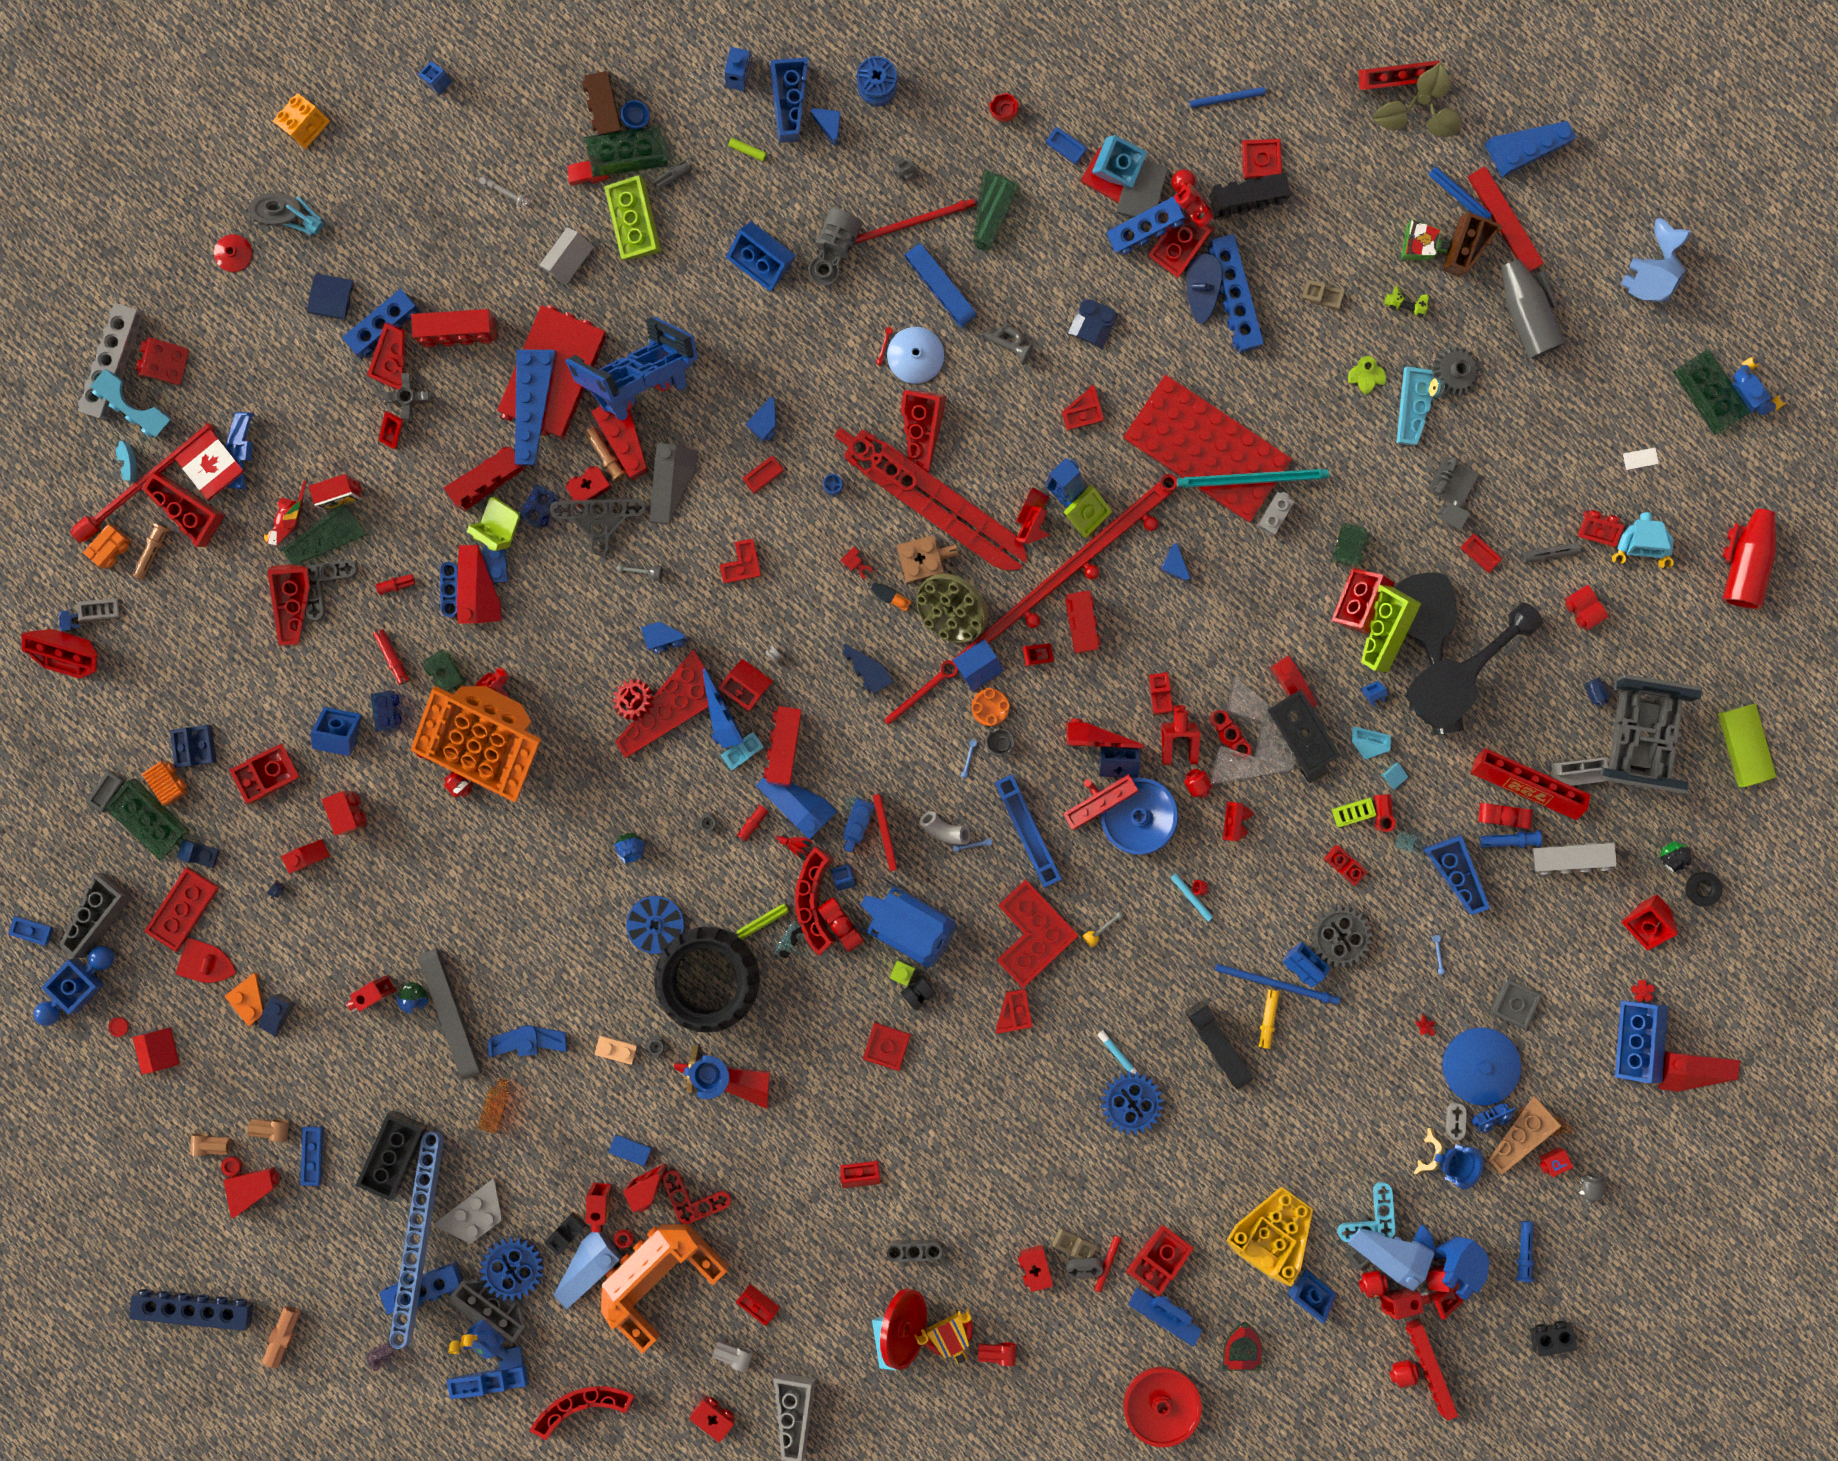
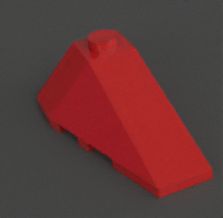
M459 545L457 579L458 624L502 621L501 601L494 589V583L487 571V565L479 545Z
M297 565L271 566L267 573L278 645L298 644L310 589L308 568Z
M1071 719V722L1066 723V746L1144 748L1142 743L1092 724L1082 723L1083 719Z
M1665 1051L1662 1083L1658 1085V1089L1679 1092L1738 1080L1740 1060Z

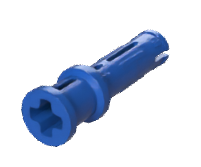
M1540 830L1527 833L1519 831L1517 834L1480 836L1481 848L1504 846L1524 848L1525 846L1533 845L1541 847L1542 836Z
M1521 1221L1520 1258L1517 1260L1519 1266L1518 1276H1516V1280L1521 1282H1534V1278H1532V1269L1535 1265L1532 1259L1534 1222Z

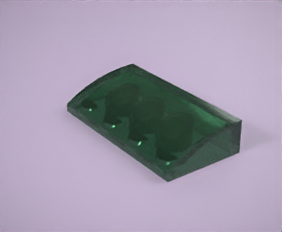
M660 126L584 137L592 177L668 166L667 153Z
M1709 349L1672 371L1714 435L1750 413Z
M136 778L126 781L105 807L159 861L166 857L190 832Z

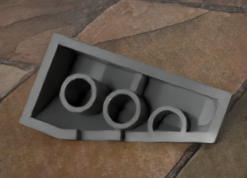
M657 443L650 522L670 523L679 505V501L695 472L697 450L678 445Z

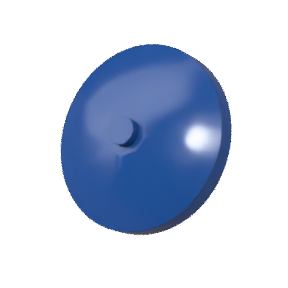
M1133 778L1139 792L1101 814V823L1105 835L1118 849L1133 855H1147L1163 848L1174 836L1179 819L1178 807L1172 794L1160 783L1147 778Z
M1475 1027L1459 1033L1451 1040L1443 1056L1442 1069L1447 1085L1459 1098L1475 1105H1490L1505 1099L1515 1089L1521 1074V1060L1517 1048L1507 1036L1494 1029Z

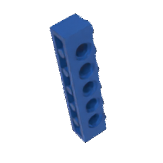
M1230 234L1212 239L1207 249L1208 254L1216 257L1222 265L1223 277L1219 294H1223L1224 301H1222L1224 312H1227L1229 316L1227 324L1229 330L1233 331L1234 338H1232L1234 349H1238V353H1243L1261 348L1264 343L1235 236ZM1220 255H1227L1229 261H1222ZM1225 273H1232L1234 279H1227L1225 277ZM1230 291H1236L1239 297H1231ZM1235 309H1241L1244 316H1237ZM1241 327L1247 328L1248 331H1249V334H1248V335H1243V334L1240 332V328H1241Z

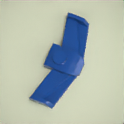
M235 412L225 444V448L243 470V461H251L253 442L245 441L251 419L255 415V413ZM244 473L227 487L247 490Z
M533 1025L521 1026L518 1029L490 1037L488 1042L489 1058L518 1049V1056L539 1054L538 1047L567 1052L566 1032L534 1027Z

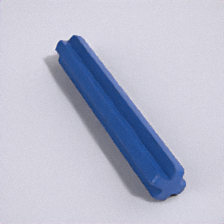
M1434 167L1430 171L1429 176L1470 212L1486 219L1491 217V213L1438 167Z

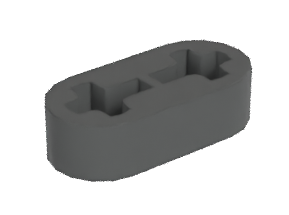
M1097 1258L1069 1260L1066 1263L1067 1276L1070 1278L1098 1277L1103 1273L1102 1261Z

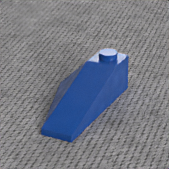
M705 667L702 671L714 732L711 736L716 745L720 743L722 748L741 744L744 742L742 733Z
M763 777L756 785L809 839L837 812L823 797L794 783H791L790 787L767 784V779Z

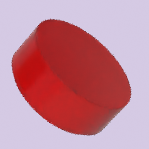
M236 1156L227 1157L221 1164V1170L226 1176H235L242 1169V1162Z

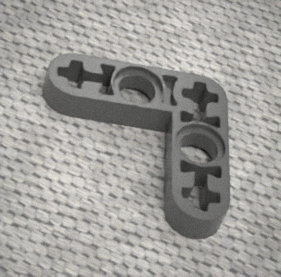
M350 560L306 566L308 573L310 572L309 570L315 572V575L312 576V582H317V585H310L309 591L312 588L318 590V596L314 599H311L308 594L305 610L309 619L320 621L325 617L326 611L322 582L356 576L358 573L356 563ZM347 564L353 567V570H350V574L346 571H340L341 576H339L337 565H339L340 569L347 568ZM327 567L334 568V575L332 577L325 575ZM319 601V604L315 603L316 609L320 610V613H318L316 617L315 615L311 614L312 611L315 610L313 604H310V602Z

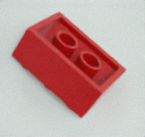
M1352 568L1331 621L1357 632L1370 635L1371 628L1369 626L1371 620L1374 619L1376 611L1374 606L1380 594L1378 592L1379 585L1393 587L1395 583L1382 574Z
M666 1163L632 1179L625 1187L623 1193L632 1212L639 1210L641 1213L649 1209L650 1205L653 1204L652 1201L655 1200L667 1168Z

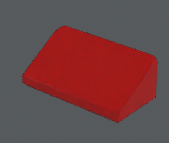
M1032 487L1015 523L1023 526L1031 507L1044 508L1049 496Z
M878 1161L840 1165L842 1188L881 1184Z
M751 1284L747 1286L735 1302L764 1326L773 1319L780 1308Z

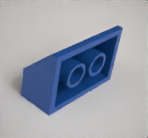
M752 221L739 229L726 256L729 261L770 292L789 270L796 257L795 254Z

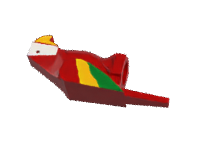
M303 481L298 502L282 497L280 501H277L279 511L274 518V529L268 535L264 534V540L268 544L278 547L297 529L307 481Z

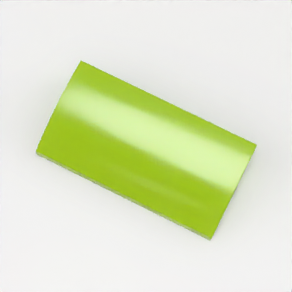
M637 175L604 186L621 260L635 259L662 252L644 178Z
M1756 703L1718 713L1738 787H1747L1776 778Z

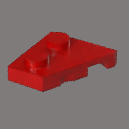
M1095 385L1089 387L1086 392L1062 411L1066 431L1104 421Z

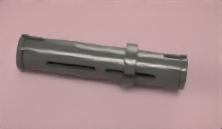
M1579 542L1548 548L1538 547L1536 550L1521 552L1520 557L1523 564L1534 561L1545 562L1546 559L1580 554L1581 547ZM1564 549L1567 550V551H1564V552L1554 553V551H1558V550H1564ZM1547 553L1546 555L1534 556L1536 554Z

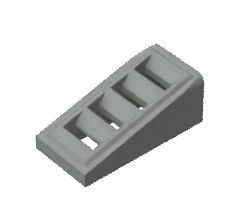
M118 598L77 602L80 623L120 618ZM109 604H113V614L109 613ZM101 605L105 606V614L103 615L101 612ZM93 606H97L98 615H94ZM85 607H89L90 616H86Z

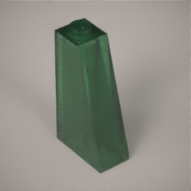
M985 168L982 175L973 244H976L975 247L979 250L985 251L987 249L990 251L1018 192L1019 184Z

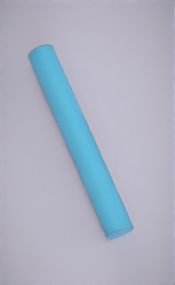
M1173 874L1170 878L1207 921H1210L1213 915L1178 874Z

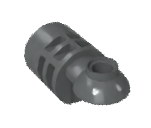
M830 208L823 223V229L820 230L819 238L814 244L820 252L817 257L812 259L808 268L809 276L816 284L830 285L837 279L840 271L839 263L841 260L848 259L849 251L853 248V242L856 240L863 225L862 221L856 216L841 209ZM827 268L829 270V272L826 275H821L819 273L820 269Z

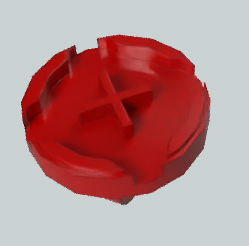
M497 668L493 674L488 672L475 684V686L488 687L510 698L502 688L508 679V673L503 668Z

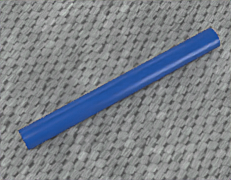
M1265 87L1190 100L1189 104L1190 108L1265 95L1266 91Z

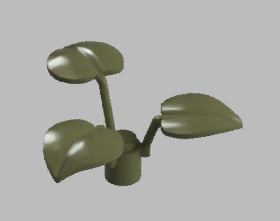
M1439 62L1419 77L1417 81V95L1413 96V100L1406 110L1403 102L1393 101L1387 103L1376 111L1373 116L1374 121L1389 130L1400 129L1408 121L1406 113H1409L1415 102L1418 101L1422 105L1428 103L1430 105L1431 113L1434 117L1427 121V127L1432 134L1440 137L1456 135L1460 131V117L1458 113L1453 109H1442L1436 114L1433 106L1432 95L1438 98L1443 97L1450 89L1449 75L1442 63Z

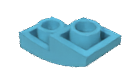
M119 441V446L116 448L117 460L124 463V466L121 468L122 480L135 483L137 482V463L133 449L130 444Z

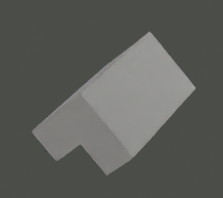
M567 227L539 266L567 285L594 246L578 232Z
M1607 757L1552 763L1553 778L1570 786L1604 782L1606 780L1600 779L1602 767L1608 768Z

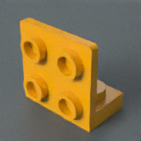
M297 93L289 100L284 109L276 115L273 122L306 149L330 120L318 108Z

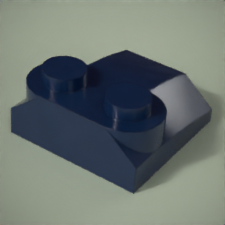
M1084 298L1068 335H1073L1102 350L1118 313L1094 300Z

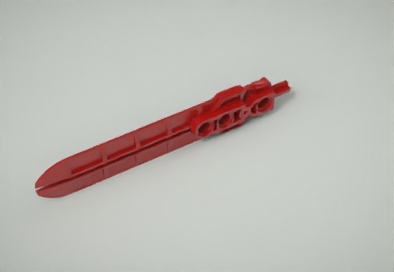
M841 427L836 431L834 437L848 446L844 458L853 467L856 466L866 477L994 567L1003 570H1018L1023 567L1001 551L1004 548L1024 563L1026 562L1027 557L1024 546L1016 541L1017 536L906 458L892 446L875 438V435L866 430H861L854 437ZM874 441L882 445V451L875 453L874 445L870 442ZM857 444H864L866 450L863 453L856 452L855 446ZM858 460H860L862 463L871 462L872 465L869 468L864 469L861 465L858 464ZM888 466H895L897 473L895 475H888L886 469ZM910 477L913 483L911 486L906 487L902 484V479ZM917 486L922 491L930 495L929 498L925 497L923 494H921L914 488ZM934 498L939 503L944 505L946 508L951 510L953 514H949L947 511L942 509L940 506H938L931 500ZM958 515L967 523L975 527L976 531L970 529L968 526H966L961 521L956 519L955 516ZM979 532H982L984 535H986V536L989 537L991 540H993V541L996 542L998 545H1000L999 548H997L996 546H994L992 543H990L989 541H987L985 538H983L982 536H980L978 533H979Z

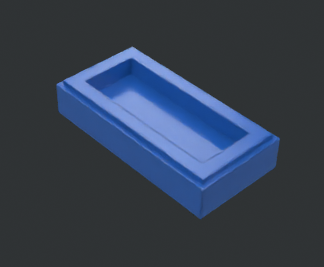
M1057 126L1045 141V144L1075 165L1087 151L1085 146Z
M615 1134L608 1153L645 1166L652 1147Z

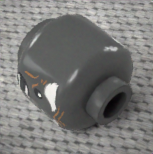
M1587 1173L1580 1178L1578 1194L1587 1203L1593 1204L1595 1201H1601L1604 1198L1606 1182L1599 1174Z

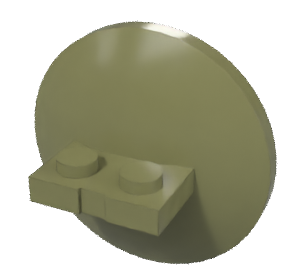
M941 573L930 576L919 587L916 596L918 612L925 627L930 628L942 640L956 643L970 642L984 631L988 621L987 607L981 594L969 582L956 575ZM934 625L940 629L939 633L933 629Z

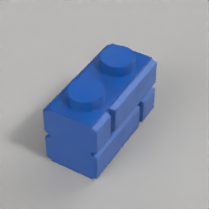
M1302 941L1292 948L1283 960L1286 967L1296 973L1300 980L1311 988L1325 979L1330 970V967Z

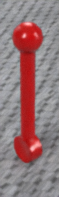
M891 327L885 329L886 336L879 358L876 360L877 365L883 364L889 336L893 332Z

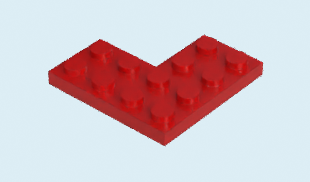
M1026 879L998 905L1024 934L996 961L1024 988L1079 935Z

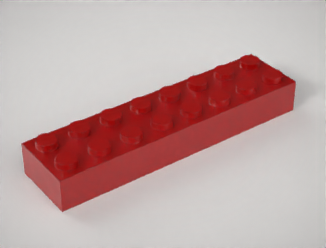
M1418 1319L1407 1322L1405 1329L1411 1337L1410 1342L1412 1346L1416 1349L1414 1352L1420 1360L1419 1365L1421 1369L1423 1368L1424 1370L1423 1375L1429 1383L1427 1384L1429 1390L1433 1393L1432 1398L1438 1406L1436 1407L1438 1413L1447 1421L1458 1417L1423 1325Z

